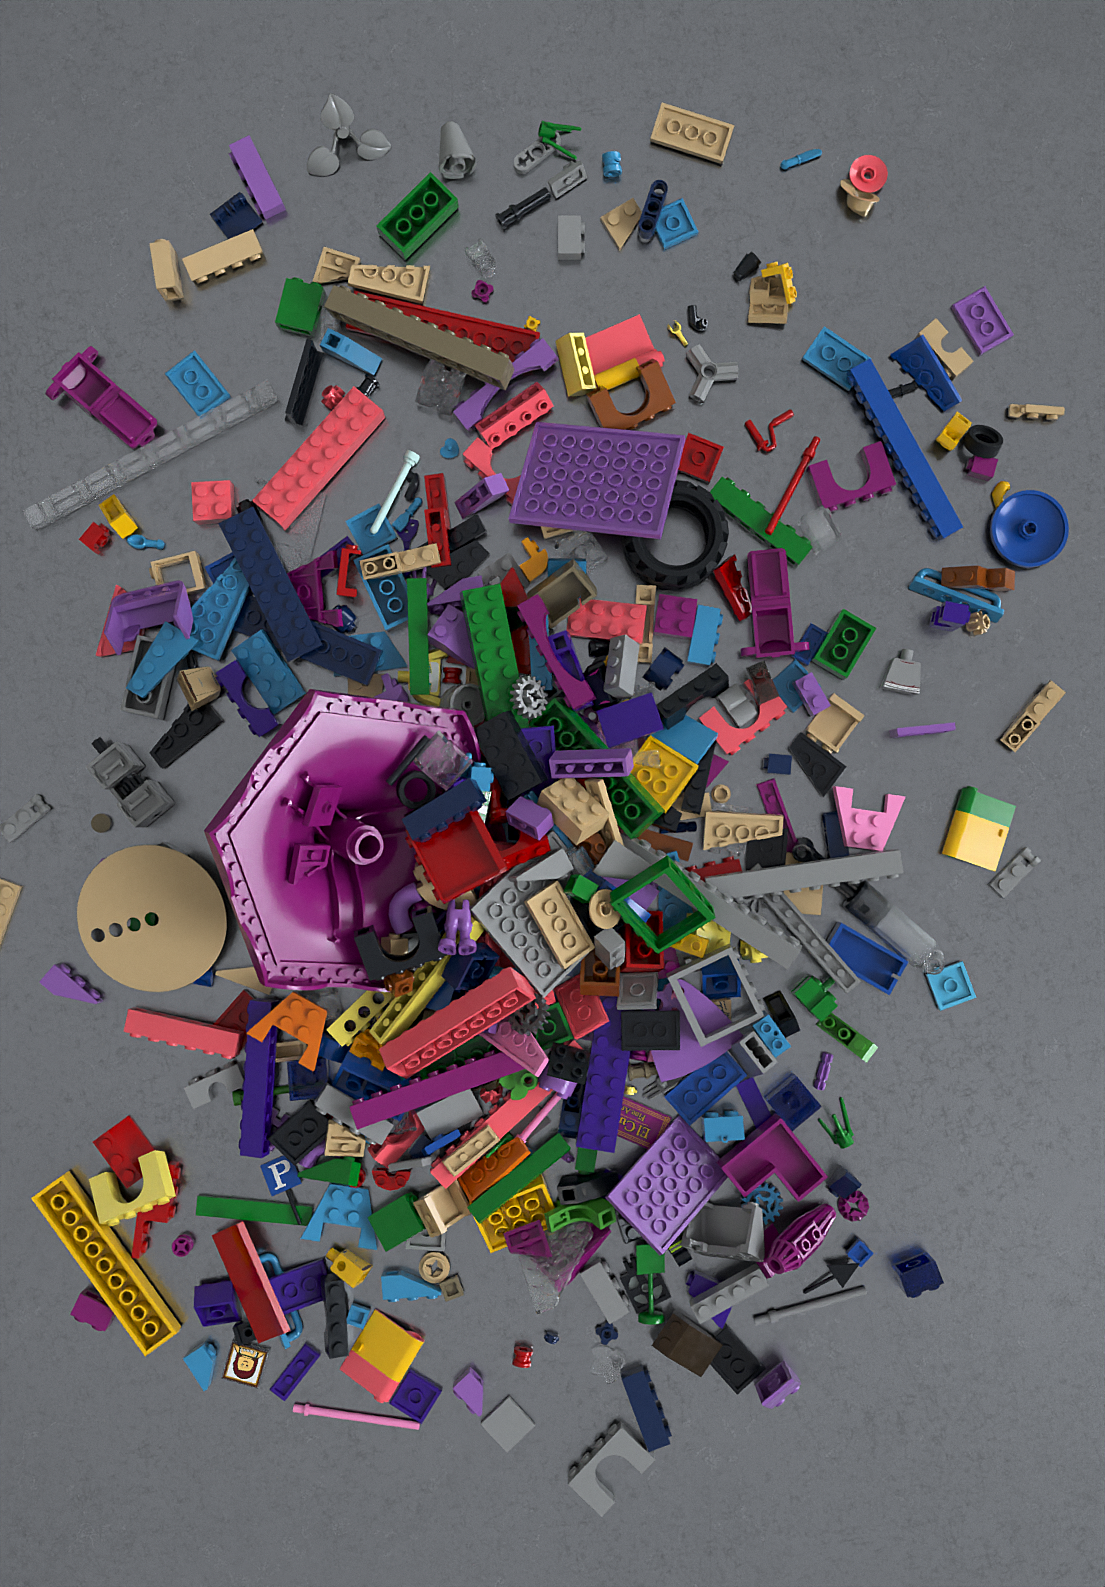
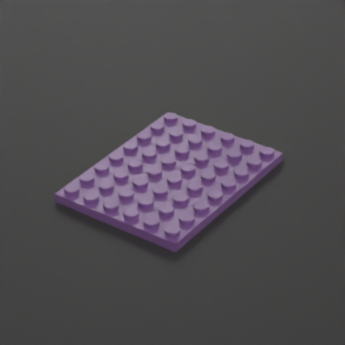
M536 422L508 518L509 522L661 539L685 444V435Z

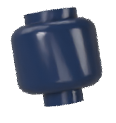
M338 604L332 610L342 609L343 627L331 626L337 632L346 631L348 633L356 626L354 624L356 615L347 605L340 606Z

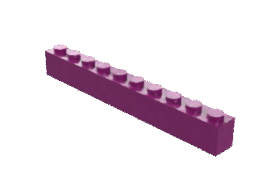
M492 1050L484 1053V1058L476 1060V1057L465 1060V1064L458 1067L456 1063L446 1067L447 1071L439 1073L437 1070L428 1073V1078L423 1080L417 1077L409 1080V1085L403 1087L401 1084L390 1087L391 1091L383 1094L381 1090L371 1094L372 1098L364 1100L362 1097L353 1100V1105H350L349 1108L358 1130L525 1068L502 1051L495 1053Z

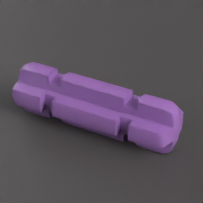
M827 1052L822 1054V1062H820L816 1076L817 1080L814 1083V1088L818 1090L825 1089V1080L828 1078L831 1067L830 1063L833 1060V1055Z

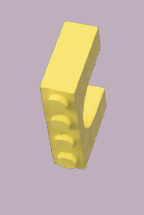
M154 1150L138 1157L143 1175V1188L140 1195L130 1203L122 1197L115 1173L104 1172L89 1179L99 1224L117 1225L120 1223L119 1220L134 1218L136 1213L150 1211L154 1205L166 1204L170 1202L169 1199L176 1196L165 1152Z

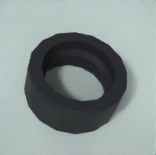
M985 425L971 426L964 439L965 448L971 454L981 458L990 459L996 457L1003 444L1002 435L997 430Z
M415 770L408 771L401 776L397 782L396 793L402 804L409 809L418 810L434 800L436 788L432 778L424 772ZM418 778L426 783L428 791L424 799L413 802L407 799L404 789L408 781Z

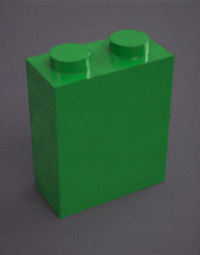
M296 277L292 279L286 278L275 320L277 327L315 337L326 294L322 285L316 282L305 283L302 279Z
M412 1192L401 1196L367 1217L385 1252L397 1247L426 1229L413 1204L418 1199Z

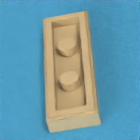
M487 1124L442 1160V1163L455 1177L498 1143L500 1138Z

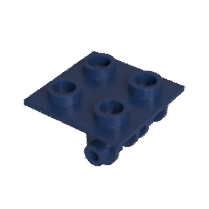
M238 192L210 213V216L228 239L250 231L263 222L241 192Z

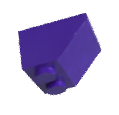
M225 1280L220 1283H205L200 1286H194V1309L203 1327L241 1321L239 1299L231 1281Z

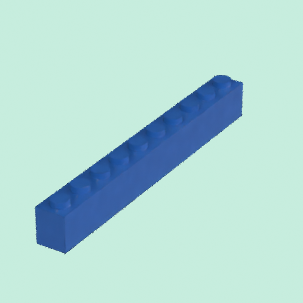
M868 359L850 369L846 373L847 381L851 387L855 388L859 403H863L865 406L866 416L876 426L875 432L878 437H882L886 452L891 454L894 459L893 464L895 468L902 473L903 483L912 491L913 501L917 505L919 504L922 509L921 515L925 521L929 522L932 535L941 540L963 528L962 523L872 360Z

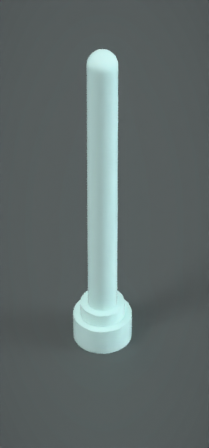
M407 450L404 454V465L370 529L372 534L378 532L410 468L417 465L420 456L415 452Z

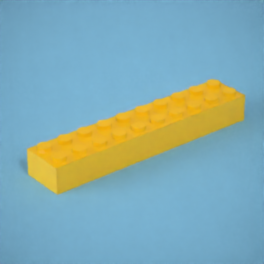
M70 1171L63 1174L31 1198L144 1356H147L177 1334L182 1326L108 1224H99L96 1207Z

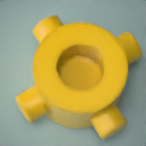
M528 316L524 328L536 331L540 320Z

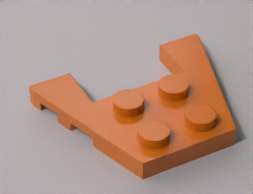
M293 991L258 1023L251 1027L247 1034L263 1042L272 1025L308 1044L298 1063L314 1072L328 1010Z

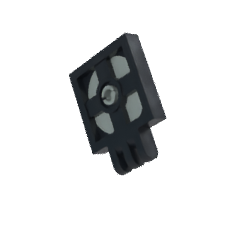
M630 1257L633 1265L629 1266L627 1260L623 1261L628 1273L620 1276V1280L637 1314L649 1308L648 1274L637 1275L636 1261L634 1257ZM661 1273L653 1274V1305H656L671 1298Z

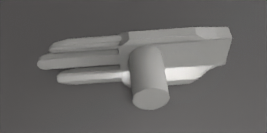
M679 1077L661 1082L660 1078H657L643 1092L650 1090L656 1085L657 1087L642 1097H649L648 1100H651L674 1088L683 1079Z

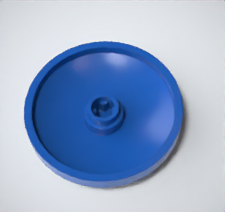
M1036 490L1020 491L1007 497L996 508L990 524L992 543L1000 556L1013 565L1025 568L1044 565L1057 557L1064 548L1069 533L1068 519L1059 502L1050 495Z

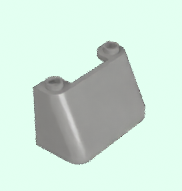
M614 839L610 847L608 846L601 860L592 868V872L602 877L630 880L652 866V864Z
M708 1200L684 1229L681 1246L697 1254L709 1257L763 1262L765 1247L762 1209L759 1207V1204L754 1202H747V1205L739 1208L712 1205Z

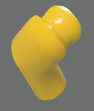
M1000 481L992 491V498L996 508L1004 501L1003 496L1010 489V484L1007 481Z

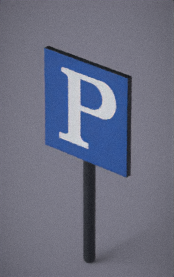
M285 1156L261 1165L260 1167L271 1196L286 1191L298 1225H301L300 1217L289 1189L302 1184L300 1177H297L298 1171L296 1166Z

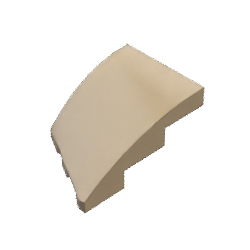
M781 274L763 278L762 276L752 278L748 323L787 324L789 304L786 303Z
M786 852L785 865L802 863L795 860L792 853ZM821 885L820 889L809 890V887L801 888L800 892L790 893V890L783 891L802 914L821 915L823 885Z

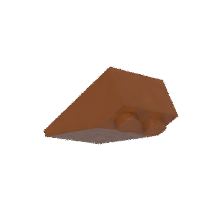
M594 948L581 960L580 995L619 997L620 966L609 970L595 955Z

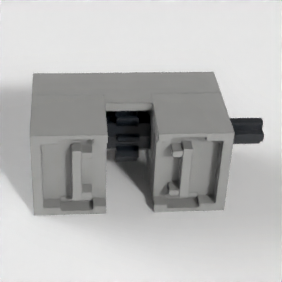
M101 737L91 743L100 755L85 767L103 789L112 792L119 801L116 805L134 827H147L175 804L157 781H144L140 775H136L145 765L128 744L115 742L108 747Z

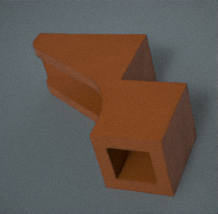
M978 565L942 568L941 585L947 588L1011 591L1015 587V571L1008 568L986 569Z

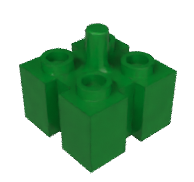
M805 974L789 990L820 1022L838 1007L835 1003L837 999L832 993L827 991L835 983L831 977L822 984L813 975L809 977Z

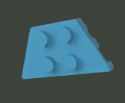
M385 631L349 636L383 650L374 672L407 668L406 662ZM334 672V677L342 676Z

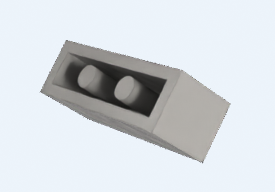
M626 634L610 638L604 691L616 699L631 697L634 693L640 644Z
M597 1258L581 1269L580 1275L608 1323L611 1324L629 1313L628 1306L630 1302L625 1294L621 1295L618 1289L621 1287L616 1278L612 1279L608 1272L611 1270L606 1261L602 1262L600 1258Z

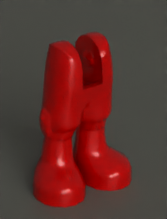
M494 775L493 783H490V792L492 793L489 801V823L502 824L508 822L506 816L508 808L501 807L500 797L502 790Z

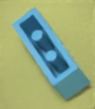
M703 605L697 606L693 635L690 640L686 663L709 667L711 663H714L716 652H713L714 644H718L720 633H716L718 625L721 626L723 614H720L721 609Z

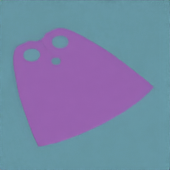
M677 979L680 987L684 989V995L704 1036L732 1023L709 998L688 982ZM670 983L666 985L663 991H657V998L663 1002L662 1009L658 1011H671L673 1007L680 1011V1050H651L661 1082L682 1077L707 1065L728 1051L733 1043L743 1037L738 1029L701 1047L678 999H671L673 988ZM643 1009V1011H656L653 1009Z

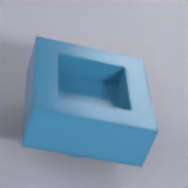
M352 1303L347 1316V1324L364 1329L370 1309Z

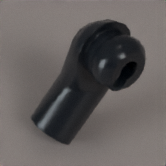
M696 305L688 306L689 324L698 331H704L708 327V321L697 316Z
M409 471L406 480L410 481L404 497L413 500L419 488V475Z

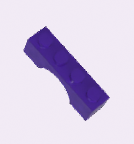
M564 630L548 636L551 648L563 668L580 682L585 680L570 633ZM591 701V702L587 703L586 705H584V706L578 708L577 710H575V709H573V710H574V711H579V710L588 708V707H590V706H593L594 703H593V701Z
M237 659L216 672L217 677L215 678L221 687H226L228 690L226 695L232 703L236 702L239 707L237 709L238 713L243 719L246 718L250 723L248 727L253 735L257 734L260 737L279 725L278 720L269 707L257 708L245 700L242 693V685L247 674Z

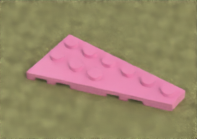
M509 1015L498 1022L496 1034L484 1032L479 1034L537 1077L540 1076L549 1061L532 1033L530 1036L521 1035L511 1028L512 1024L508 1020L512 1017Z

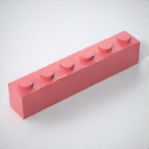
M138 1007L128 1009L124 1032L130 1033L131 1037L141 1038V1036L148 1037L149 1041L159 1042L162 1040L166 1041V1044L170 1046H178L180 1044L184 1045V1048L188 1050H196L197 1048L203 1050L205 1054L214 1055V1053H219L221 1057L233 1059V1057L240 1054L244 1036L243 1031Z

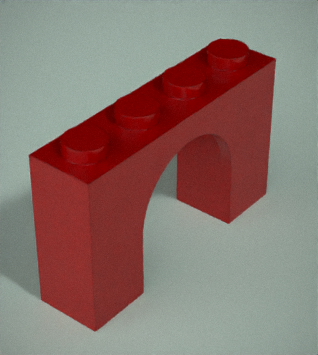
M517 828L515 829L520 836L518 842L508 849L499 850L508 869L551 851L546 834L540 840H537Z

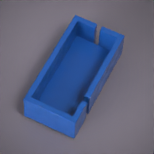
M841 922L836 923L826 941L858 978L888 995L891 994L898 981L896 978L891 977L892 974L901 976L909 962Z

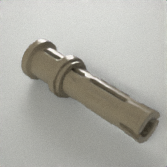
M655 1063L628 1064L629 1081L643 1077L649 1079L652 1075H658Z

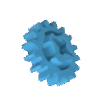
M765 1181L763 1186L759 1185L749 1195L741 1197V1200L745 1202L741 1204V1207L747 1205V1202H750L753 1195V1202L759 1204L762 1213H765L762 1216L765 1225H767L768 1219L774 1222L773 1216H780L778 1209H783V1206L779 1204L783 1202V1198L777 1197L780 1195L779 1190L774 1191L775 1186L772 1184L768 1187V1183ZM759 1191H767L769 1193L763 1194L759 1193ZM757 1197L764 1201L766 1209L759 1203ZM775 1201L773 1209L770 1210L771 1204Z

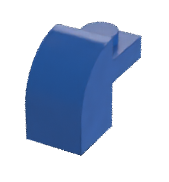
M323 1032L318 1055L342 1063L348 1049L350 1050L352 1045L347 1046L345 1044L342 1047L333 1037Z

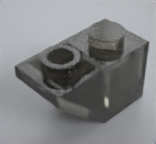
M765 661L746 668L751 689L758 705L779 697Z

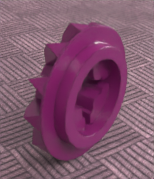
M857 1190L845 1199L840 1197L838 1201L839 1212L849 1221H861L864 1216H867L869 1209L868 1199ZM848 1201L850 1203L858 1202L857 1206L860 1210L858 1211L853 1209L852 1211H850L851 1207Z

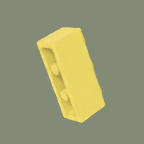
M568 333L556 340L568 397L583 396L596 389L584 333Z

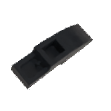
M476 514L447 531L450 553L487 532L479 515ZM428 541L419 547L427 546Z

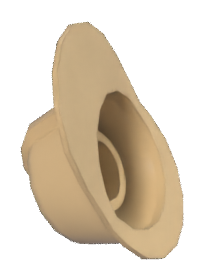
M843 179L840 182L841 187L848 193L847 206L861 216H866L873 203L880 200L878 196L872 193H865L856 189L849 179Z

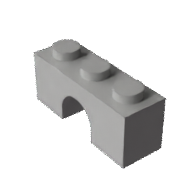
M234 1061L223 1065V1070L217 1072L214 1069L205 1073V1078L199 1079V1077L189 1080V1085L184 1087V1090L192 1108L195 1109L214 1099L211 1088L215 1082L222 1083L228 1093L242 1088L245 1072L241 1062L236 1064Z

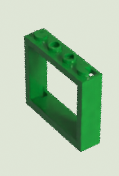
M668 855L610 892L609 903L613 906V910L615 912L618 911L626 924H630L638 937L641 936L647 947H651L657 954L716 918L713 905ZM663 874H666L698 911L657 936L624 899Z

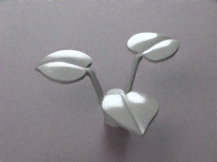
M330 93L321 111V121L324 126L335 131L332 149L329 151L325 146L315 148L308 158L307 171L311 175L329 176L336 172L339 167V159L333 153L335 152L338 137L344 139L351 135L355 142L359 144L357 153L367 160L381 158L390 150L391 144L382 132L375 129L363 132L361 140H359L353 133V130L349 128L354 119L351 107L344 100Z

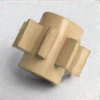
M982 611L971 613L969 622L966 623L967 630L973 632L974 636L986 633V629L990 627L988 615H982Z

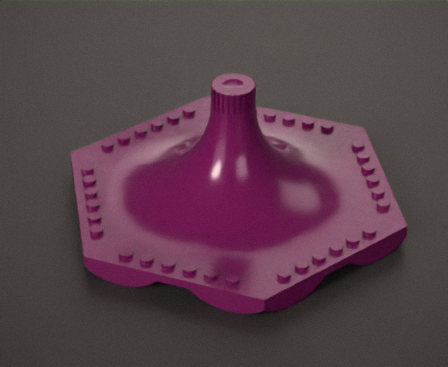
M309 689L205 828V836L258 980L263 986L287 990L349 987L377 992H390L385 988L384 979L379 981L369 980L354 939V931L374 925L380 944L381 937H389L390 933H395L388 916L389 904L392 898L403 887L413 882L416 885L421 882V880L417 881L413 873L415 863L417 862L414 855L417 853L414 847H409L405 839L408 835L402 821L405 818L404 814L414 811V809L406 807L397 797L396 786L401 776L392 786L386 780L424 735L430 741L401 776L408 771L417 770L424 772L432 778L435 784V798L448 791L441 789L440 781L447 779L449 775L460 773L462 758L466 753L472 754V766H474V762H482L479 743L465 711L448 707ZM418 778L408 781L404 789L407 799L413 802L424 799L428 791L426 783ZM315 785H339L343 787L331 825L313 827L303 825V819ZM488 806L484 823L493 841L507 842L502 824L489 823ZM295 844L330 845L326 867L316 870L309 877L303 876L298 879L299 883L297 884L288 883ZM413 924L411 929L403 933L417 932L415 925Z

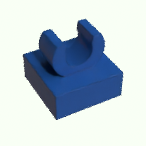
M212 966L204 975L192 983L212 987Z
M859 1238L845 1252L855 1263H860V1267L874 1254Z

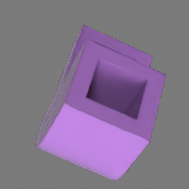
M388 673L382 675L381 678L386 691L374 696V698L408 702L407 692L398 683L396 678L392 679Z

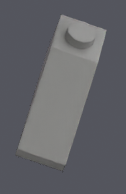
M554 848L508 879L509 881L561 880L569 875L568 872L574 868L564 849Z

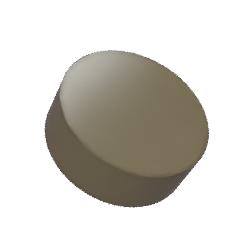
M97 814L92 818L91 826L96 832L104 833L110 830L112 820L106 814Z

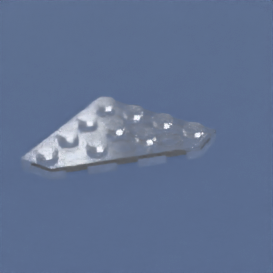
M572 1222L552 1233L549 1230H545L552 1257L518 1254L537 1314L557 1306L563 1289L565 1290L575 1266L578 1265L585 1252L584 1248L593 1236L589 1222Z

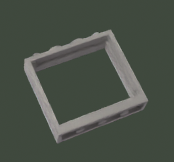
M730 944L704 955L703 958L693 960L666 973L701 1047L765 1017L762 1012L765 1010L761 999H756L754 993L757 991L753 983H748L746 976L749 974L744 964L740 966L737 960L740 958L736 947L732 948ZM729 955L755 1012L704 1036L677 979Z

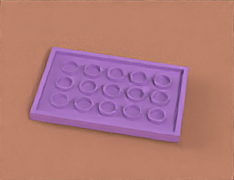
M679 1115L605 1198L660 1256L664 1254L728 1177L716 1163L720 1158Z

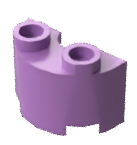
M548 1061L538 1077L539 1087L546 1091L553 1089L557 1091V1096L567 1100L568 1096L571 1097L577 1083L547 1076Z

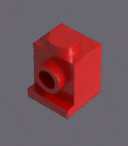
M93 522L79 540L93 552L99 554L101 552L98 550L99 547H103L108 542L110 535L108 532L110 529L102 523L98 525Z

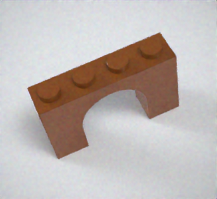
M651 359L636 367L645 388V398L641 406L633 412H619L615 408L607 388L604 386H600L585 394L600 428L631 430L637 427L639 422L643 420L648 421L655 417L654 414L660 411L665 412L672 408L671 405L676 402L657 360Z

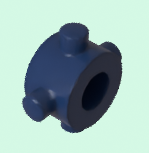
M547 1332L544 1335L545 1341L550 1344H556L559 1341V1337L555 1333Z

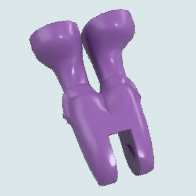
M455 899L448 903L446 921L444 923L446 938L441 939L438 943V950L444 954H456V933L458 930L460 932L459 954L469 955L477 950L476 942L470 939L473 924L471 922V910L468 899H463L462 909H456Z

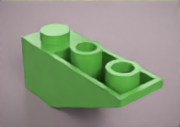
M830 1013L822 1022L819 1021L817 1023L819 1028L866 1063L878 1048L833 1013Z

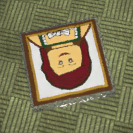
M233 1339L221 1378L258 1389L270 1349L249 1343L238 1346L237 1341Z

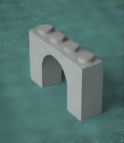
M621 1421L617 1425H612L608 1430V1435L604 1439L600 1438L594 1446L595 1449L591 1453L587 1452L582 1457L579 1466H574L568 1473V1485L601 1517L615 1503V1497L596 1477L595 1470L598 1463L607 1456L618 1455L628 1460L642 1474L655 1461L654 1452H648L646 1445Z

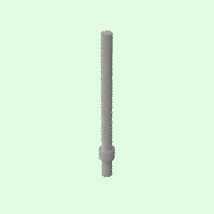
M864 1286L787 1309L772 1310L768 1314L755 1317L754 1322L755 1325L778 1322L779 1319L865 1295L867 1291Z

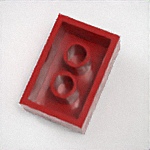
M647 911L651 916L646 924L658 936L663 933V911ZM622 919L621 922L624 926L619 928V934L622 935L621 938L625 941V960L620 965V972H660L663 970L664 950L657 954L651 947L648 948L644 939L641 936L638 937L630 924H626Z

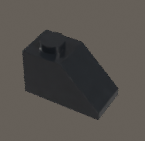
M781 990L763 998L774 1023L785 1038L800 1031L797 1019Z

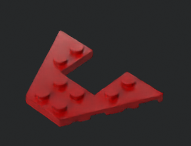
M511 567L500 583L505 606H517L527 600L525 588L516 570ZM528 625L510 634L518 673L530 675L529 634L526 630ZM451 656L446 660L447 663L465 665Z

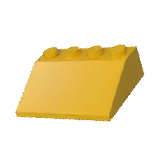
M540 1174L481 1224L476 1219L475 1221L490 1253L507 1247L503 1233L540 1219L544 1232L549 1231L547 1230L544 1213L556 1207L545 1179Z

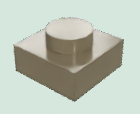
M458 1275L439 1282L446 1302L464 1295Z

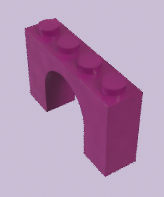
M881 441L865 446L860 450L867 471L866 483L860 489L846 490L841 488L835 482L827 460L807 467L806 471L820 512L826 511L831 513L838 510L837 507L845 505V507L856 504V500L863 499V501L874 498V494L881 493V495L892 491L891 488L896 485Z

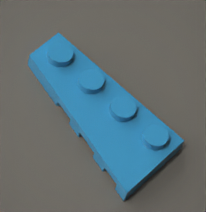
M165 621L126 689L145 698L200 641L190 636V639H185L180 629Z

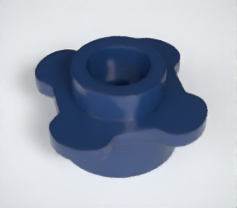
M606 1322L601 1327L596 1328V1334L600 1336L603 1345H607L612 1339L618 1338V1332L614 1330L612 1323Z

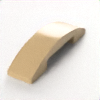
M652 585L636 586L635 604L647 605L643 643L639 645L637 662L652 663L656 586Z

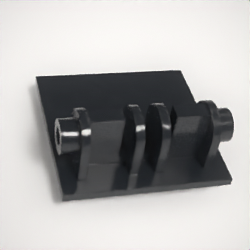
M553 1042L548 1058L550 1060L547 1076L585 1085L590 1051Z

